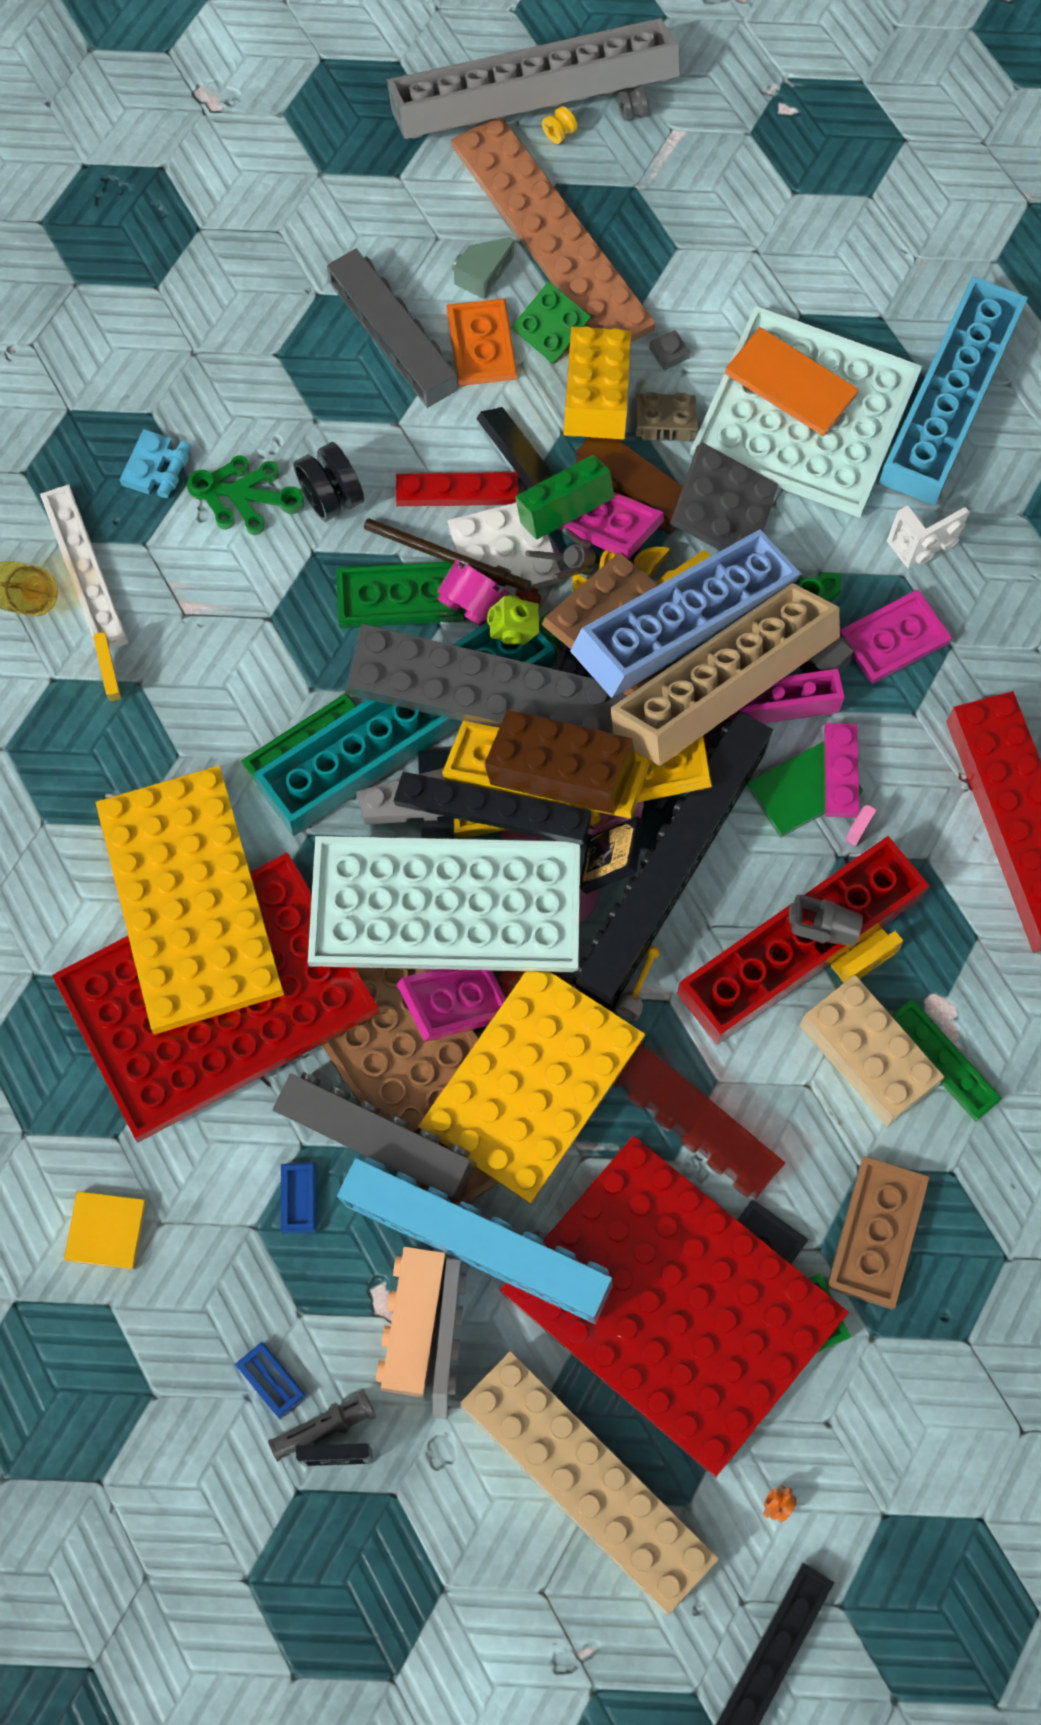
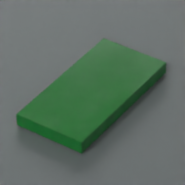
M449 562L336 568L339 628L361 627L362 624L390 626L463 621L462 608L459 607L455 612L437 600L440 594L436 591L453 564Z

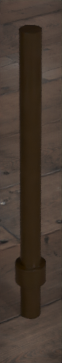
M370 518L365 521L364 529L451 564H454L457 559L462 562V568L467 564L499 586L505 587L508 585L526 593L530 590L531 581L512 574L508 568L500 565L496 567Z

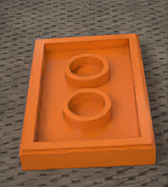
M505 298L447 304L455 368L458 372V386L517 380Z

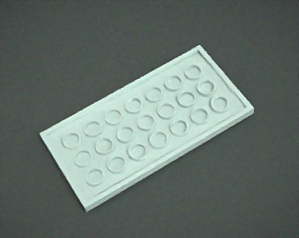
M315 836L308 964L309 966L577 971L580 845L565 841Z

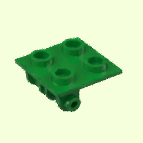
M548 281L512 325L511 329L554 365L570 345L571 326L588 327L586 324L592 317Z

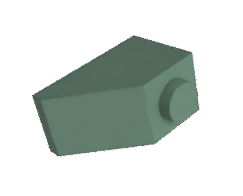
M507 237L469 245L463 255L459 254L452 265L454 284L485 300L514 258V239Z

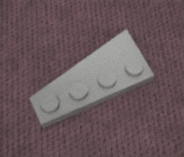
M447 1259L433 1385V1418L447 1419L449 1395H455L457 1373H451L452 1361H458L460 1339H454L455 1327H462L463 1306H457L458 1294L465 1295L467 1273H460L461 1260Z

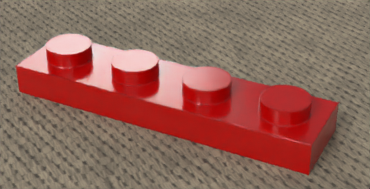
M516 472L396 474V507L508 505L516 503L515 496L518 495V474Z

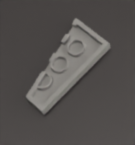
M444 768L419 775L444 780L442 774ZM400 780L356 791L365 824L407 822L408 818H424V821H432L442 816L396 806L393 800Z

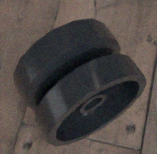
M330 442L317 450V459L307 454L294 461V471L302 491L322 521L327 522L339 516L341 513L340 504L350 510L365 501L359 479L348 458L336 443Z

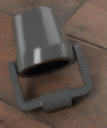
M796 895L793 904L789 906V922L792 924L791 930L795 935L820 943L828 942L849 946L856 944L862 928V914L839 906L833 901L819 900L804 895ZM803 909L817 912L813 926L802 923Z

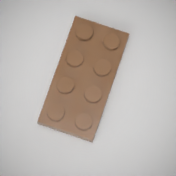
M866 1156L862 1157L827 1283L829 1290L891 1310L895 1309L929 1176Z

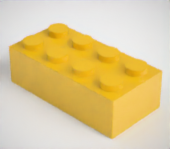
M571 326L563 435L609 439L625 438L631 330Z

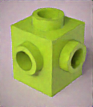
M504 596L489 609L487 615V623L490 625V638L502 640L503 643L509 645H525L539 633V604L521 600L517 596Z

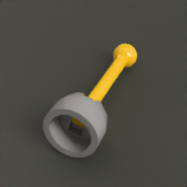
M656 946L648 948V958L633 992L621 995L615 1005L614 1011L622 1018L637 1021L641 1015L643 1002L641 997H639V992L654 959L660 955V950Z

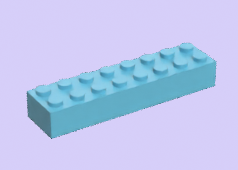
M975 276L971 277L888 456L879 484L933 506L936 505L1017 326L1028 297Z
M367 1157L365 1162L355 1158L337 1194V1198L345 1207L596 1325L613 1287L612 1278L609 1277V1270L592 1261H589L587 1266L577 1262L576 1254L565 1248L557 1246L555 1251L545 1247L544 1239L535 1234L525 1231L523 1236L514 1232L510 1223L493 1216L491 1221L482 1217L483 1215L479 1213L480 1210L466 1202L461 1201L460 1205L457 1206L451 1203L446 1193L436 1188L429 1187L428 1191H425L416 1184L417 1180L404 1173L398 1172L395 1177L389 1174V1171L385 1169V1165Z

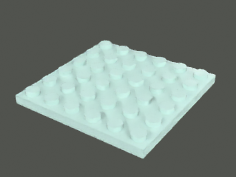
M755 306L730 362L757 329L761 327L858 388V395L823 437L724 374L693 442L690 455L693 456L696 446L703 442L778 484L780 489L860 518L918 380L922 366Z

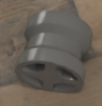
M636 87L632 92L625 90L618 92L619 110L624 121L630 120L634 115H639L640 117L647 116L648 103L643 87Z

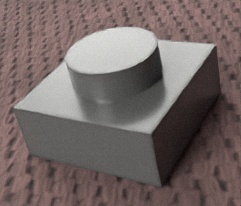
M676 330L650 341L649 349L664 371L690 358V351Z

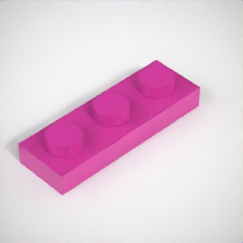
M826 723L824 726L825 817L857 818L859 815L858 724Z

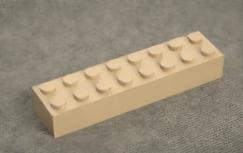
M790 583L611 707L613 734L632 738L634 751L661 766L840 638L839 607L794 583Z
M511 1351L460 1402V1407L665 1615H669L719 1560Z

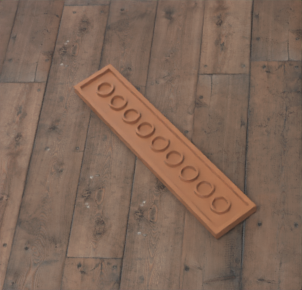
M490 119L451 139L453 150L550 282L592 317L586 324L588 327L631 330L630 343L655 330V321L503 119Z

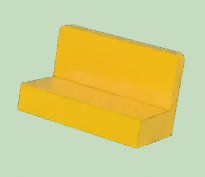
M881 928L834 961L830 966L843 983L854 975L861 979L898 953L903 939L896 931L887 935Z

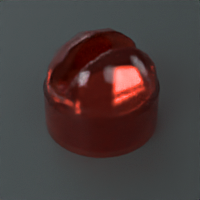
M533 586L530 587L527 593L518 589L515 593L521 600L538 603L539 605L542 600L541 594H537L539 592L538 589Z

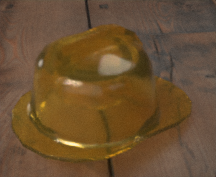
M16 561L0 562V609L27 616H42L55 606L58 598V586L55 578L47 570Z

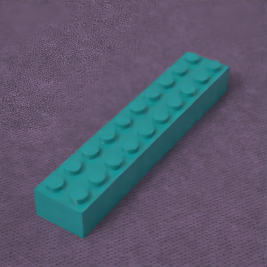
M485 623L452 644L546 668L554 665L555 649L540 630L525 645H509L503 643L502 640L490 638V625ZM367 699L256 771L254 777L257 788L290 833L295 836L356 796V791L368 788L418 755L419 751H424L459 728L463 721Z

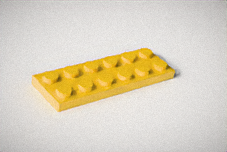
M463 720L442 772L444 780L602 812L490 785L484 763L499 727ZM635 755L636 761L615 814L611 815L632 819L650 766V761L646 757Z

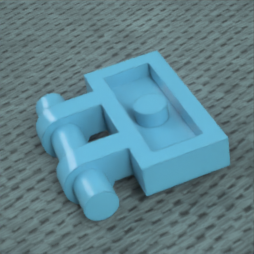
M143 429L120 477L121 486L150 495L153 486L157 485L159 486L157 494L163 498H168L171 490L176 489L181 468L185 467L189 461L188 453L191 445L186 441H180L177 449L171 450L173 446L171 438ZM164 463H170L167 471L161 473L160 471Z

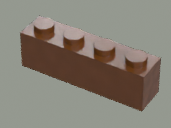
M589 437L576 451V463L594 454L610 470L613 492L662 511L664 522L657 530H663L671 535L677 528L670 523L683 486L618 439Z

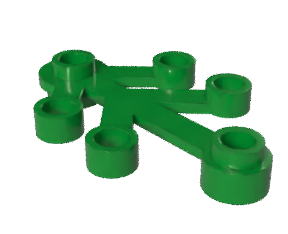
M238 455L233 457L230 463L212 473L207 470L193 472L187 481L189 494L195 499L207 502L215 514L217 526L224 530L230 529L234 525L235 520L233 512L228 508H224L217 495L230 498L245 520L246 530L251 535H259L263 532L264 521L260 515L253 511L247 500L280 506L282 511L288 514L298 513L304 505L301 490L294 486L285 487L280 493L251 488L262 481L273 482L278 478V467L272 461L262 463L260 468L246 475L249 472L248 460L244 456ZM237 464H244V465H245V466H244L243 468H241V469L235 468V466H236ZM267 469L274 470L272 474L264 473ZM233 474L237 477H242L232 484L222 482ZM201 484L208 485L205 488H198ZM289 501L297 502L294 505H287ZM223 516L230 517L228 521H220ZM252 522L260 523L257 527L250 526Z

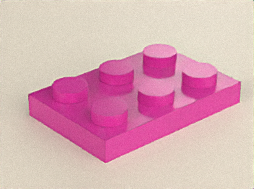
M613 492L614 498L557 529L562 531L566 527L582 539L589 540L591 544L614 554L620 552L629 560L664 522V516L662 511Z
M919 589L840 629V636L849 642L851 649L854 651L853 659L871 685L950 644L952 637Z
M435 969L403 977L397 984L424 1042L489 1025L506 1000L492 970Z

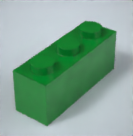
M593 454L516 495L520 523L537 540L612 500L614 494L610 470Z

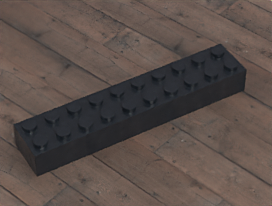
M741 711L738 712L734 720L727 719L720 732L721 738L717 746L712 744L707 752L712 787L690 791L686 797L681 796L672 811L674 815L670 824L667 822L663 824L656 837L658 841L654 850L649 848L640 863L642 868L638 877L633 875L624 889L626 894L622 904L616 902L607 918L609 922L606 926V931L604 932L600 929L594 937L590 946L592 950L589 954V959L583 957L580 960L578 970L574 971L576 976L572 984L576 985L575 988L609 1011L613 1010L646 955L648 948L652 945L746 788L747 783L764 758L773 732L771 727Z

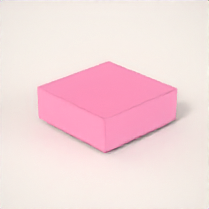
M864 805L846 837L848 843L855 847L857 846L872 821L876 809L869 805Z

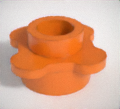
M780 1485L778 1488L771 1490L764 1502L763 1516L766 1518L770 1516L772 1520L777 1519L780 1522L785 1521L793 1512L797 1502L796 1497L792 1495V1489L789 1487L785 1489L783 1485Z

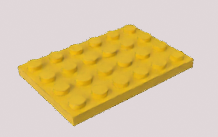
M526 971L418 1125V1128L440 1137L439 1143L450 1149L453 1143L471 1152L468 1159L477 1163L475 1166L477 1169L532 1205L645 1038V1034L553 973L547 971Z

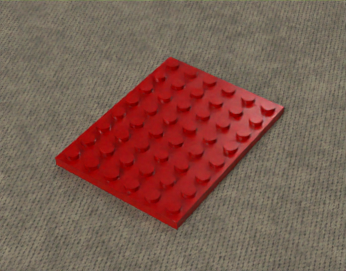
M288 852L250 871L283 988V996L154 1034L151 1030L128 936L52 975L137 1143L380 1013L355 967L309 966L308 951L312 893Z
M634 1135L548 1233L543 1242L545 1247L555 1251L556 1247L560 1246L576 1254L577 1262L587 1266L589 1261H592L609 1270L608 1274L612 1278L613 1287L596 1325L508 1283H505L500 1289L501 1294L715 1478H717L849 1313Z

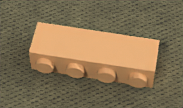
M404 1247L403 1255H396L393 1276L399 1277L397 1291L390 1290L387 1311L393 1312L391 1326H384L382 1346L387 1347L385 1361L379 1360L376 1373V1382H382V1392L424 1398L446 1255L443 1252Z

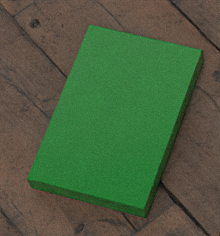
M824 741L747 783L749 791L780 838L825 814ZM859 784V795H860V794H862L863 789H862V787H861L860 784Z

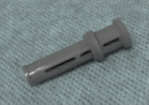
M364 1389L359 1390L357 1396L341 1404L336 1402L331 1404V1407L328 1408L329 1411L321 1416L268 1440L269 1447L276 1461L278 1462L282 1458L296 1452V1446L311 1445L337 1431L340 1434H345L349 1432V1427L367 1418L370 1420L375 1419L376 1415Z

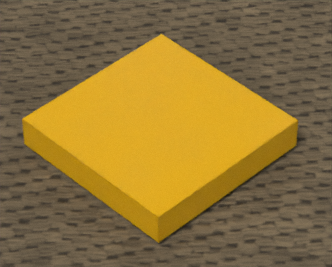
M77 1191L64 1260L66 1262L134 1270L146 1201Z

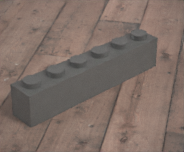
M355 248L327 265L330 285L426 408L457 391L458 372L452 362L445 361L441 356L437 343L434 340L429 341L421 323L417 319L413 320L410 317L403 300L395 298L391 293L389 283L384 277L380 278L376 274L374 265L367 256L363 257Z
M303 1072L301 1077L292 1073L289 1074L272 1109L273 1111L374 1159L397 1172L404 1173L428 1187L436 1188L453 1199L460 1200L477 1164L468 1159L471 1152L453 1143L450 1149H447L438 1144L440 1137L424 1129L418 1135L408 1130L409 1122L393 1114L387 1120L378 1115L380 1108L364 1100L358 1106L348 1101L351 1094L335 1086H332L329 1092L319 1087L320 1079Z

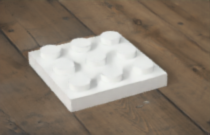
M517 503L447 520V527L455 552L494 567L500 565L510 569L512 574L531 581L530 590L562 582V579L553 578L555 573L560 572L557 560L526 556L525 552L527 550L554 552L548 534L536 540L520 523ZM496 584L500 588L498 592L500 593L504 588L510 592L508 596L523 592L508 585L502 587Z

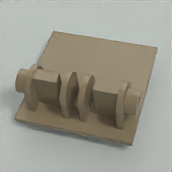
M655 392L636 393V437H641V440H657V430H660L659 440L663 441L664 430H669L668 440L672 441L673 430H675V441L690 442V439L696 438L698 431L696 395L676 393L674 395L658 394Z

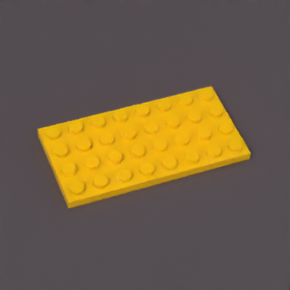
M220 765L96 801L152 1032L158 1034L283 996V988Z

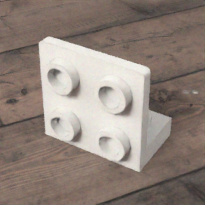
M907 505L897 511L887 542L907 569L917 563L923 565L932 559L936 552L942 549L948 551L959 542L960 533L966 526L965 522L969 515V510L964 507L926 529L922 518L918 514H914Z

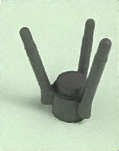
M566 527L562 529V532L577 544L568 547L564 554L531 550L525 552L528 557L564 561L571 568L555 573L553 575L554 579H562L578 574L588 575L589 569L593 567L596 557L595 552L590 548L591 542L582 539Z

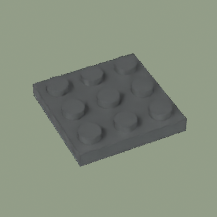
M701 442L696 446L670 524L722 551L758 530L764 532L778 484Z

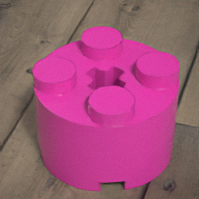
M456 559L436 591L440 594L437 600L455 612L459 607L466 611L464 616L480 627L487 623L489 609L501 598L508 596L510 592L503 588L499 593L500 588L496 586L494 581L467 564L461 569L463 564Z

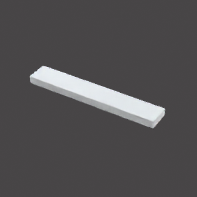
M70 485L41 493L40 496L92 636L105 632L110 650L129 644Z

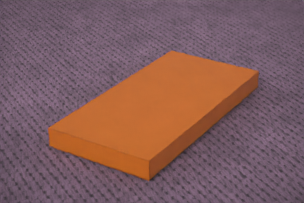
M761 327L757 329L725 369L727 376L823 437L855 399L859 391L852 384Z

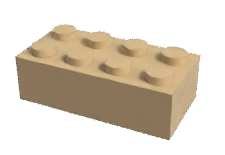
M856 975L804 1014L799 1025L886 1127L934 1090L944 1078L942 1073Z

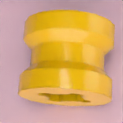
M564 106L557 108L553 116H547L542 120L545 134L555 144H560L565 139V135H572L578 129L575 117Z

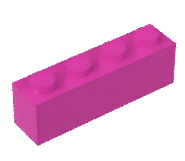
M838 669L785 676L728 718L734 720L738 712L741 711L766 724L839 713L845 698ZM727 719L714 727L715 731L722 730Z

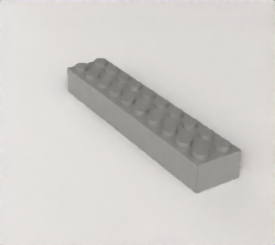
M659 18L388 79L391 111L404 139H416L428 133L447 132L454 127L463 125L473 126L481 121L499 120L507 115L516 113H530L534 109L547 106L557 107L564 102L573 100L583 101L599 94L609 95L621 89L636 88L652 82H666L670 78L680 76L679 48L677 41L663 20Z

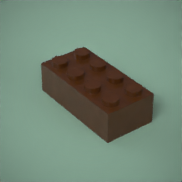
M507 710L484 764L490 785L615 814L636 758L632 738Z

